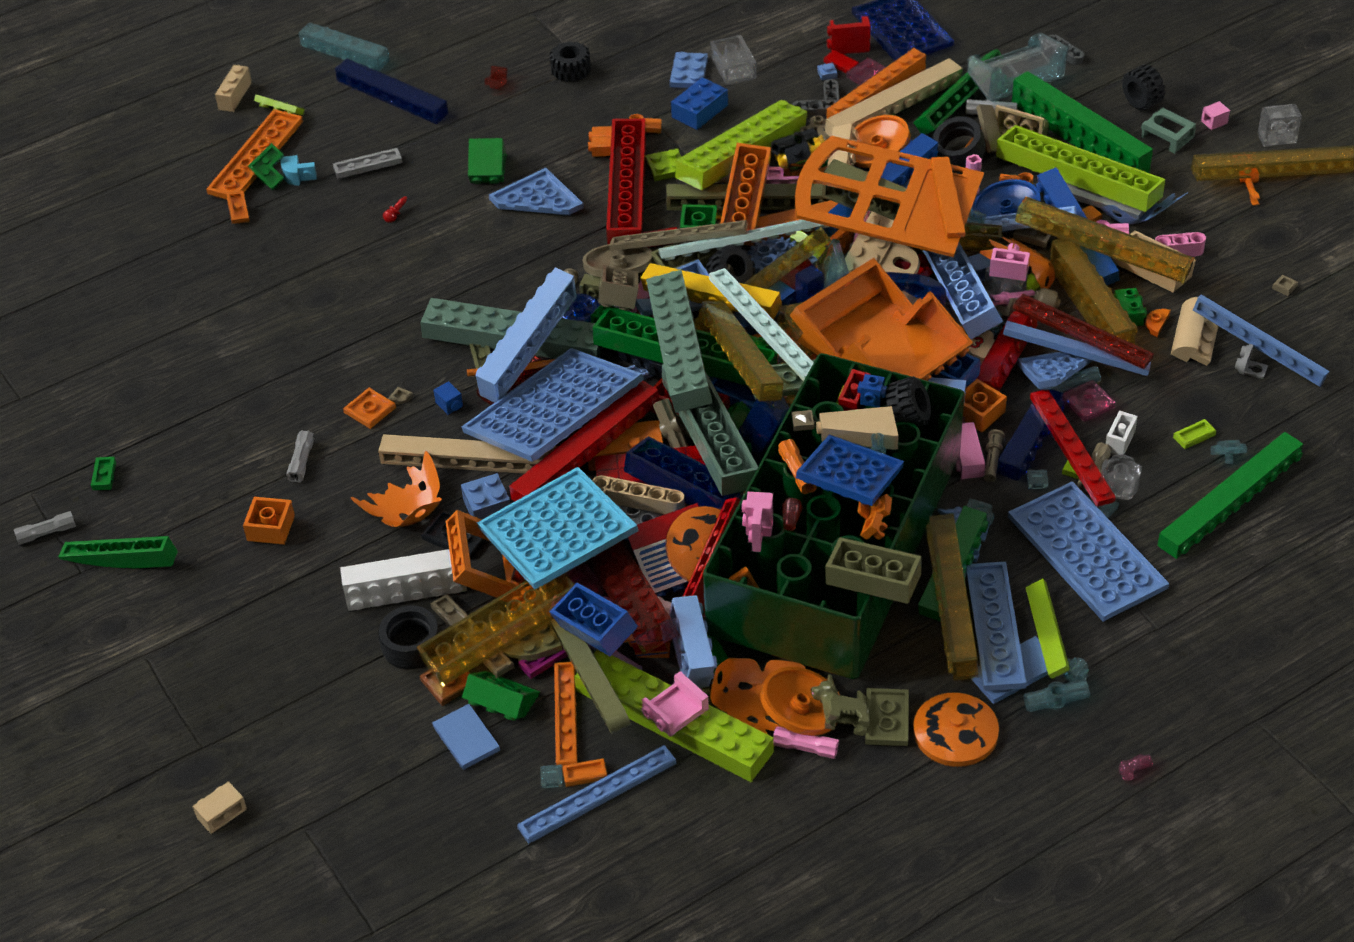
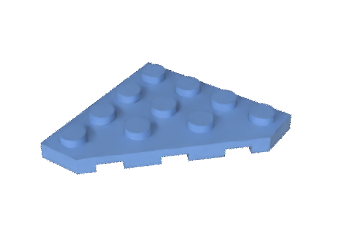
M547 168L489 194V200L498 209L570 215L583 209V203Z
M1055 352L1018 358L1017 366L1038 389L1049 390L1051 387L1058 386L1093 360L1065 352Z

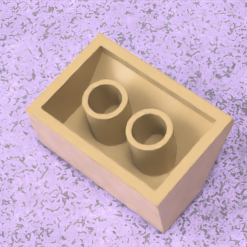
M996 105L995 116L1000 135L1006 133L1014 125L1045 136L1048 135L1049 121L1045 118Z

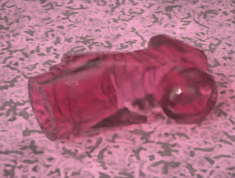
M1139 754L1131 760H1122L1119 765V775H1122L1125 781L1134 779L1133 772L1152 767L1151 756L1149 754Z

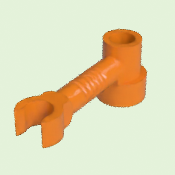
M1251 169L1249 172L1239 173L1240 183H1246L1251 204L1258 205L1260 197L1253 183L1259 182L1258 170Z

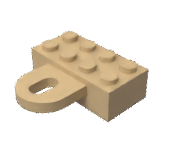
M872 211L866 222L890 228L894 220ZM859 234L837 272L842 278L867 261L875 258L893 281L906 282L918 273L920 259L917 253L908 246ZM902 259L911 263L909 269L903 270L895 266L894 263L896 260Z

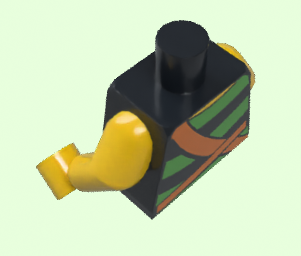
M820 135L817 138H813L815 145L804 142L785 149L783 154L777 156L774 154L779 166L783 169L788 167L790 174L801 171L811 154L825 141L823 136Z

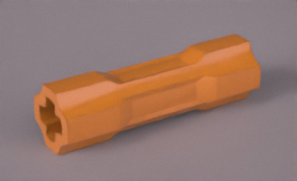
M792 439L782 441L778 445V451L791 470L801 493H813L817 489L816 485L805 483L796 478L797 470L804 463L797 445Z

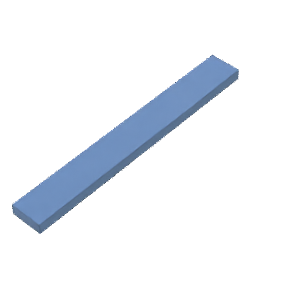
M1200 295L1193 311L1244 342L1253 344L1254 348L1317 386H1322L1329 373L1327 369L1205 296Z
M1007 321L1003 334L1009 337L1148 376L1150 371V361L1011 321Z
M663 745L517 824L518 829L528 844L675 765L676 759L667 747Z

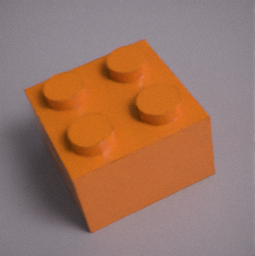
M976 379L966 388L963 421L965 423L974 422L975 428L983 432L1006 412L1007 396Z
M253 497L243 524L247 541L285 545L295 517L292 501Z

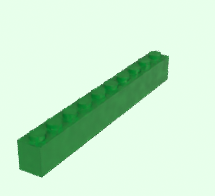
M1283 432L1161 531L1157 546L1175 559L1181 554H1186L1192 545L1198 544L1203 536L1211 533L1220 522H1225L1228 516L1233 512H1237L1243 503L1249 502L1254 494L1261 492L1282 471H1287L1293 462L1299 461L1303 455V443L1288 433Z

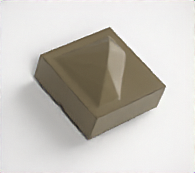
M812 410L792 412L794 431L814 429Z

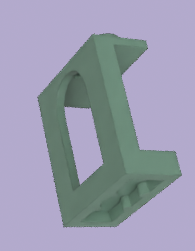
M1161 108L1150 119L1143 122L1141 137L1144 138L1151 132L1171 142L1169 151L1175 154L1194 138L1196 124L1165 108ZM1163 117L1184 127L1179 132L1174 133L1159 124L1163 122Z

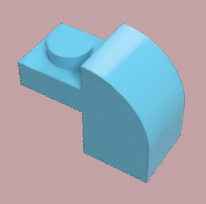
M298 155L285 156L281 159L283 177L288 184L300 185V181L317 179L314 162L299 164Z

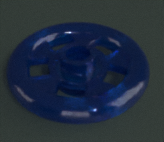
M577 294L575 302L570 306V311H566L562 318L591 322L590 315L600 305L590 295ZM590 303L592 307L588 308L586 304Z

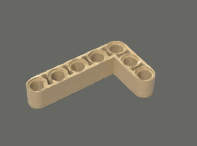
M596 476L592 480L616 505L660 514H668L685 507L684 494L679 490L608 476Z

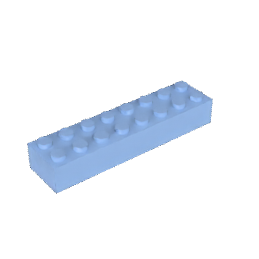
M960 242L954 257L923 250L970 339L1003 322Z
M555 267L546 276L543 285L537 288L534 297L527 302L523 312L518 314L515 323L507 329L504 338L498 341L495 350L487 356L484 365L478 368L476 380L480 396L495 403L507 394L576 299L577 294L573 275Z

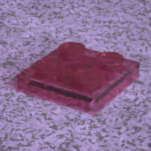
M866 58L850 69L846 77L862 85L886 67L870 58Z
M1094 380L1062 394V400L1084 422L1115 408L1116 404Z

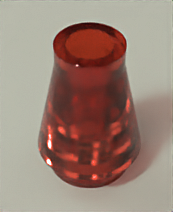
M788 498L782 505L783 528L792 531L795 529L803 507L798 499Z

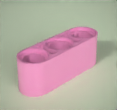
M1200 232L1160 235L1155 240L1192 257L1203 254L1206 236Z

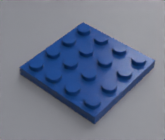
M828 435L797 470L796 478L805 483L819 486L824 490L832 491L843 497L872 506L901 471L904 461Z

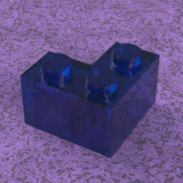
M813 265L795 274V299L799 305L825 289L824 274Z

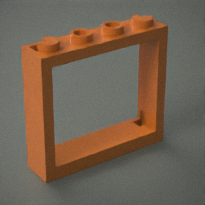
M456 510L446 521L453 582L507 602L513 601L511 597L519 595L520 589L524 587L522 575L503 554L506 581L471 568L466 532L482 539L490 540L478 528L477 522L482 519Z

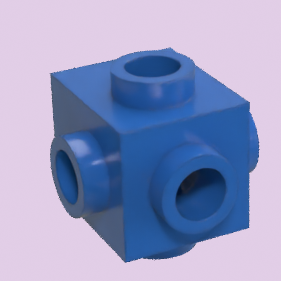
M865 374L863 382L859 381L857 393H860V405L880 407L883 397H886L887 386L884 385L885 377Z

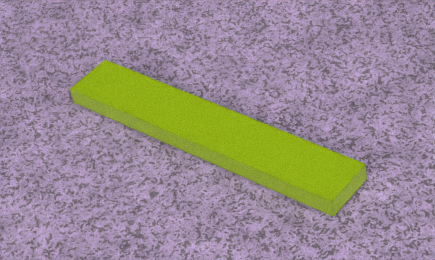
M1041 579L1025 588L1047 672L1050 678L1053 679L1069 671L1070 668L1047 583L1044 579Z

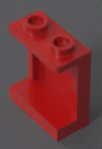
M862 16L861 23L834 25L833 20H830V26H827V35L829 36L827 48L831 52L833 50L841 54L870 52V22L868 16Z

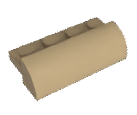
M1194 297L1182 304L1171 355L1185 362L1192 358L1207 366L1211 362L1218 325L1193 311L1198 297Z

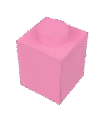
M1219 101L1203 108L1201 121L1213 130L1228 124L1230 110Z

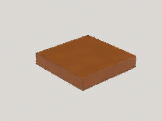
M453 656L421 674L420 680L443 706L463 694L470 673Z

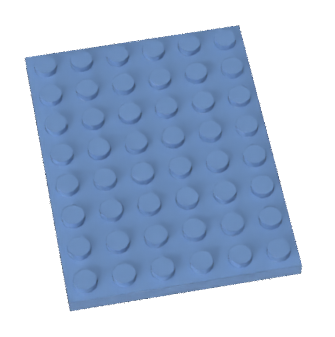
M570 348L461 427L463 432L533 462L538 460L548 450L553 449L556 444L566 439L575 430L581 428L587 421L596 417L602 410L608 408L614 401L623 397L629 390L635 388L644 378L642 373Z

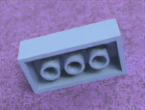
M697 595L673 598L667 620L679 669L696 686L707 688L710 685L711 679L714 678V668H717V660L715 656H712L711 638L707 637L708 626L706 620L703 621L702 603L698 602Z

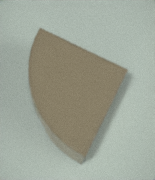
M397 387L388 399L395 404H403L412 400L414 394Z

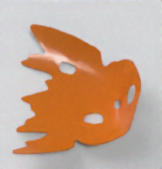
M1002 237L1010 244L1013 243L1012 249L1017 244L1020 248L1019 251L1030 253L1029 266L1032 267V273L1035 275L1040 288L1049 289L1055 280V269L1051 261L1015 239L1010 240ZM989 240L990 244L994 247L1008 250V246ZM993 249L980 251V254L991 260ZM1049 276L1048 285L1045 287L1046 279Z
M427 451L424 452L421 471L415 466H407V471L412 479V485L406 484L405 488L402 489L388 483V489L385 491V494L367 493L377 505L351 497L363 510L373 516L383 517L382 522L393 527H405L422 521L442 501V498H437L440 489L437 470ZM421 481H424L426 484L424 491H421L419 488ZM404 513L408 515V517L405 520H402L399 514Z
M728 658L720 663L715 670L710 694L711 702L720 710L727 712L728 715L768 734L766 730L775 731L777 726H782L765 718V716L769 715L762 705L760 695L765 679L770 673L780 668L800 667L805 669L806 667L791 661L770 660L766 663L764 671H761L760 666L753 659ZM722 671V681L718 684L717 677L719 672ZM740 682L753 685L752 688L747 690H741L738 687ZM725 687L728 688V692H727V693H724V692H723V690H724ZM753 716L757 718L758 723L750 722L747 720V717Z

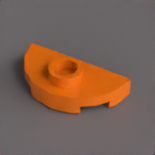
M1156 309L1147 315L1145 326L1150 330V334L1158 337L1171 310Z

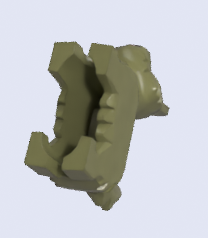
M830 674L827 681H822L819 686L811 688L812 697L823 704L826 720L825 728L834 730L836 722L839 724L852 723L855 726L854 734L865 735L866 727L868 728L870 723V717L868 715L867 701L865 700L866 696L861 691H857V698L840 696Z

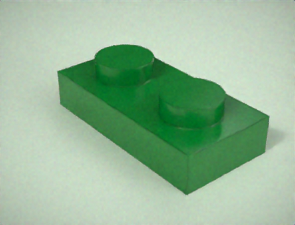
M115 456L96 457L91 481L92 490L112 489L116 467Z

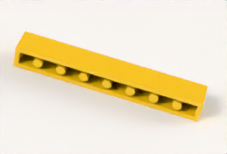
M650 263L641 276L643 290L648 291L646 279L678 271L679 269ZM682 270L689 301L739 312L709 280V276ZM739 283L774 320L782 306L780 292Z

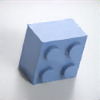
M498 473L461 484L464 503L469 514L474 517L484 519L510 505V499Z

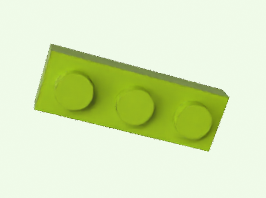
M255 95L254 101L260 102L259 106L265 108L273 106V110H287V113L303 115L305 109Z

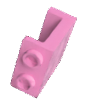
M681 671L674 675V684L650 701L646 697L642 699V713L647 719L653 720L657 728L670 737L709 709L708 696Z

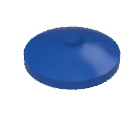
M1008 179L993 183L976 196L972 206L973 218L1040 210L1042 205L1040 192L1035 185L1025 180Z

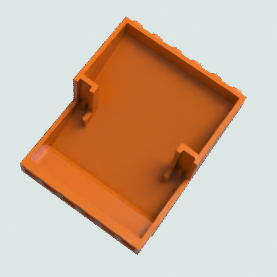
M875 258L867 261L804 301L790 314V317L803 332L797 342L816 355L824 353L900 374L915 376L927 381L932 378L931 375L933 373L937 375L943 371L946 364L951 366L957 361L958 356L962 358L969 353L970 350L968 348L973 344L972 340L931 291L923 299L920 297L912 305Z

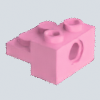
M748 491L747 500L742 501V512L746 513L743 514L742 526H746V535H749L748 543H752V551L761 552L763 536L771 537L773 493Z

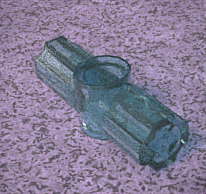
M1083 679L1066 684L1053 682L1046 689L1024 694L1023 699L1025 707L1029 712L1048 707L1056 710L1063 708L1065 703L1088 698L1090 692L1086 680Z

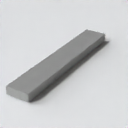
M1066 183L1077 201L1098 208L1115 205L1138 220L1145 213L1131 206ZM1113 210V213L1121 215L1117 210Z

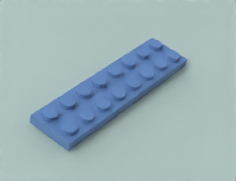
M1006 562L967 565L966 575L984 691L1025 689L1026 678Z

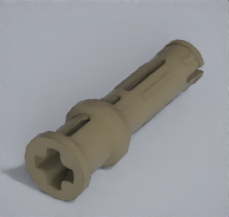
M998 429L991 430L988 433L989 443L986 445L988 455L983 477L986 482H994L996 480L999 455L1003 452L1002 441L1005 439V433Z

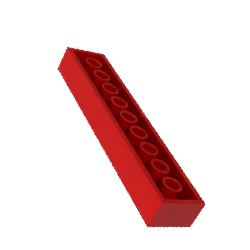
M645 118L612 119L606 227L607 244H610L613 237L643 233L646 155Z

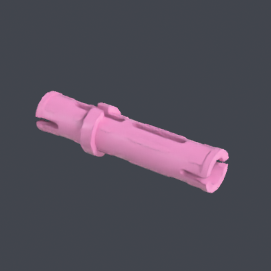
M1035 291L1001 292L1000 294L989 295L990 299L994 298L992 300L994 306H1008L1010 298H1020V302L1033 301V297L1030 296H1034Z

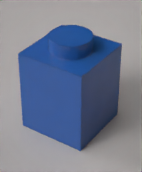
M449 381L434 389L435 402L447 415L463 407L461 393Z

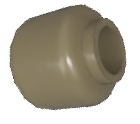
M1041 288L1035 292L1032 304H1034L1036 310L1051 314L1055 309L1058 310L1061 299H1058L1056 291Z

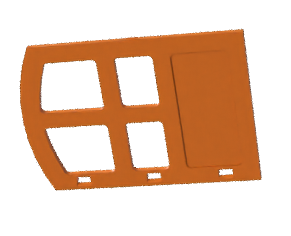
M830 136L811 154L800 172L795 192V210L798 219L954 257L961 237H946L931 159ZM847 145L855 146V147H857V148H856V149L850 148V147H847ZM837 150L874 159L866 180L863 182L820 172L819 169ZM900 158L908 159L909 162L900 160ZM887 163L914 168L906 191L902 192L879 186ZM951 164L952 171L962 172V175L953 173V178L965 228L984 172ZM819 183L858 193L859 196L851 216L843 217L812 209V184ZM873 198H880L900 204L892 227L887 228L864 222Z

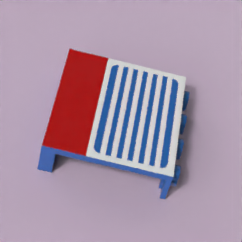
M698 503L637 524L639 531L624 539L625 542L629 541L650 592L649 596L663 598L666 596V593L671 591L673 593L680 592L685 589L684 586L688 585L689 582L680 577L670 565L665 543L668 530L676 518L689 509L699 507Z

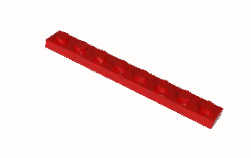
M1040 390L1031 393L1030 399L1096 507L1115 502L1116 497L1050 391Z

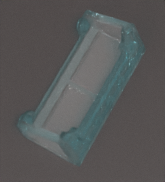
M1038 33L1030 37L1027 47L985 61H981V57L977 54L969 56L967 72L986 98L993 102L1012 95L1014 79L1026 71H1029L1046 83L1064 77L1068 47L1043 33Z

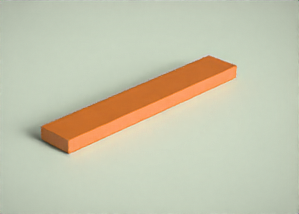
M931 157V166L946 237H965V228L949 157Z
M572 662L554 663L556 769L562 768L563 765L578 763L576 686L574 678L576 674Z

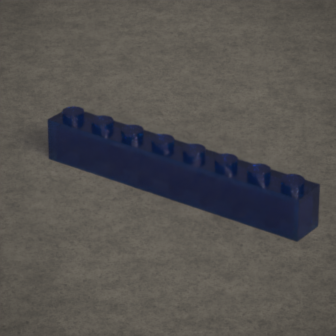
M348 58L335 68L338 82L434 124L439 123L449 114L446 100Z

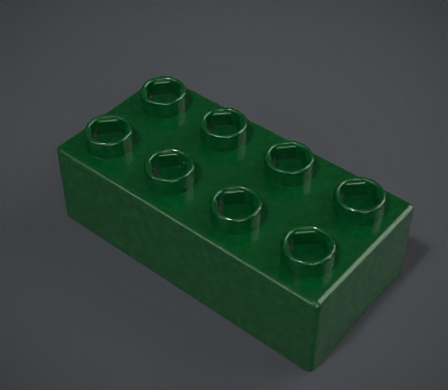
M821 353L817 355L703 570L705 620L708 626L707 634L711 637L855 680L860 676L894 600L826 584V564L840 537L915 555L960 455L965 393L961 389L919 379L924 385L931 403V416L928 424L917 427L910 422H897L898 449L866 447L902 460L904 464L901 471L880 495L881 497L887 494L892 498L890 514L883 517L881 521L888 526L883 531L885 536L880 540L876 539L873 535L865 539L860 535L866 519L858 513L859 501L824 490L817 486L813 493H801L791 470L778 451V445L782 441L792 439L797 445L804 462L822 443L821 434H817L816 422L820 420V413L844 411L837 404V400L852 369L885 377L884 385L887 388L892 382L912 376ZM883 397L880 407H887L886 397ZM863 405V408H862V409L878 408V407H872V406ZM812 410L814 429L794 431L792 412ZM748 491L773 493L771 537L763 536L761 552L752 551V543H748L749 535H746V526H742L743 514H746L742 512V501L747 500ZM746 566L759 588L747 585V577L743 576L740 582L729 580V577Z

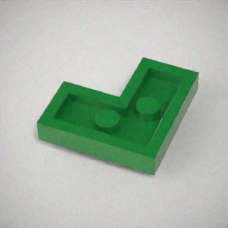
M271 143L248 165V168L271 190H274L284 180V177L273 167L284 157V154Z

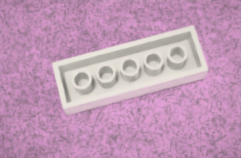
M449 549L340 567L348 611L467 591L466 586L453 582Z

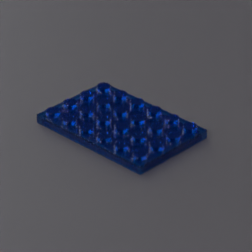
M873 0L852 7V14L860 23L862 16H868L870 34L894 61L913 48L927 55L954 46V40L917 0Z

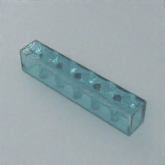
M308 23L298 33L300 44L303 47L380 71L390 61L387 47L312 23Z

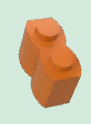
M612 126L592 127V132H589L588 151L592 152V157L610 156Z

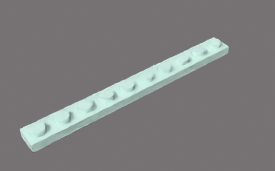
M801 219L748 230L744 235L704 239L658 250L661 259L672 260L678 255L687 257L691 256L692 252L706 253L712 248L720 250L731 244L740 246L744 245L746 241L759 242L762 241L761 238L765 237L774 239L778 238L780 234L794 235L799 230L808 232L814 230V227L828 228L830 226Z
M725 268L709 273V280L804 382L814 362Z

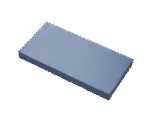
M1034 636L1021 643L1020 648L1026 686L1048 675L1039 639ZM980 666L969 671V677L993 704L1020 690L984 691Z

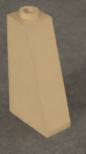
M892 406L820 413V420L816 422L817 434H821L822 442L828 435H832L860 446L898 449V432Z

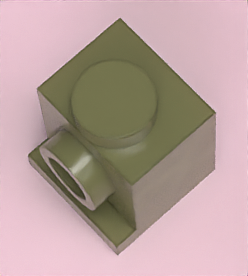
M584 274L579 285L581 299H584V297L598 299L601 277Z

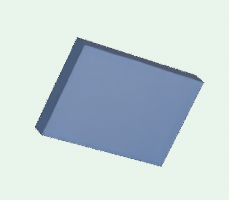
M470 704L432 722L434 729L463 770L500 751L499 745Z

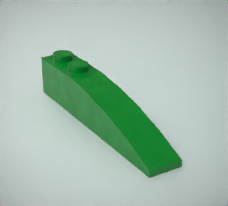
M169 536L65 542L58 557L61 560L103 567L151 568L172 566L178 551Z

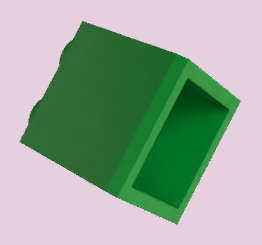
M503 138L469 139L468 178L470 183L481 184L489 182L497 184L504 182L506 150Z

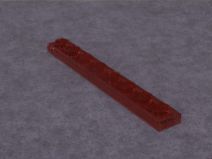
M1022 294L1013 305L1014 310L1141 369H1145L1153 359L1154 353L1025 294Z

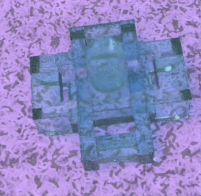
M1239 440L1217 441V445L1211 446V455L1225 454L1226 464L1233 463V454L1247 453V446L1244 443L1240 444Z

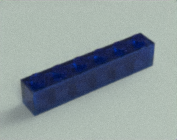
M1049 389L1060 409L1063 410L1065 405L1063 393ZM1033 403L998 460L997 474L1019 481L1022 474H1026L1029 462H1033L1036 450L1041 448L1044 436L1047 437L1050 432Z

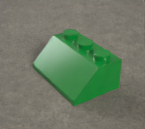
M482 671L468 675L462 698L469 700L468 703L471 705H482L487 707L486 710L489 712H500L505 714V718L515 721L526 716L538 698L540 691L501 676L497 678L491 672Z

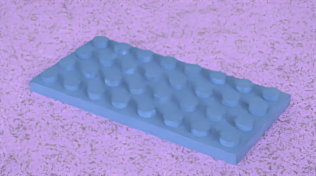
M1073 481L1008 512V518L1102 621L1169 588L1168 581Z

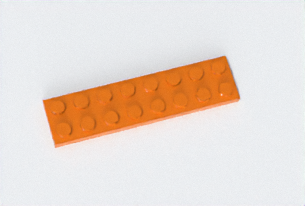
M274 109L207 187V194L227 199L226 192L242 190L245 192L257 178L248 168V165L271 143L280 150L302 124V116Z

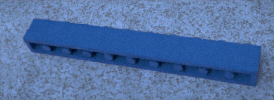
M921 133L900 152L931 159V157H936L938 154V142ZM900 158V160L909 162L908 159ZM887 163L881 178L903 186L912 176L914 168ZM838 203L828 213L850 217L853 209ZM815 227V236L828 243V238L839 229L834 227Z

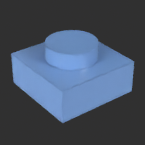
M833 63L817 66L821 80L837 78V71Z

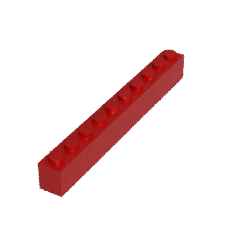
M641 381L635 388L625 393L623 397L614 401L608 408L604 409L509 486L511 499L517 501L592 460L596 454L604 450L607 445L616 440L627 429H630L634 423L642 419L645 414L654 408L653 404L659 401L658 389L645 381Z

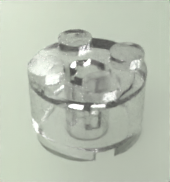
M1114 455L1111 459H1106L1102 464L1101 474L1116 499L1130 500L1139 488L1141 466L1139 463L1137 465L1134 459L1127 455Z

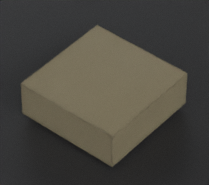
M1281 275L1273 284L1272 289L1289 296L1298 286V282L1285 275Z

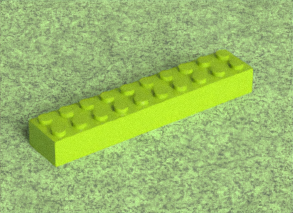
M784 100L774 103L677 159L675 178L700 190H704L731 173L737 143L771 147L772 141L792 135L795 132H800V128L806 126L807 111Z
M1014 125L997 139L996 157L1039 173H1044L1057 167L1066 183L1140 211L1147 212L1163 197L1164 178L1023 127Z
M598 649L594 652L595 659L630 720L749 782H752L774 753L773 737L709 705L707 711L671 737L665 732H661L657 728L656 723L651 719H647L642 713V699L646 697L650 701L671 685L613 655L608 656ZM577 673L574 676L576 691L592 699Z

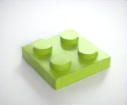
M678 149L646 155V162L654 181L675 177L676 160L681 158Z

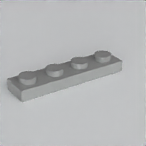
M398 148L333 163V168L337 179L394 166L402 163V158Z

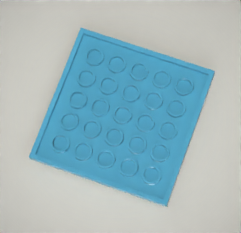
M579 467L477 522L478 528L534 589L543 586L639 531L637 524Z

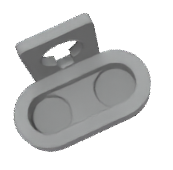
M1253 344L1242 346L1240 357L1242 358H1237L1235 369H1238L1239 374L1263 379L1268 365L1250 360L1254 349ZM1259 367L1262 371L1255 373L1250 368Z

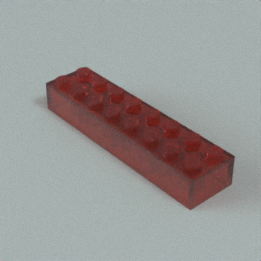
M623 541L587 560L610 601L628 611L638 625L631 636L643 655L679 636L671 617Z

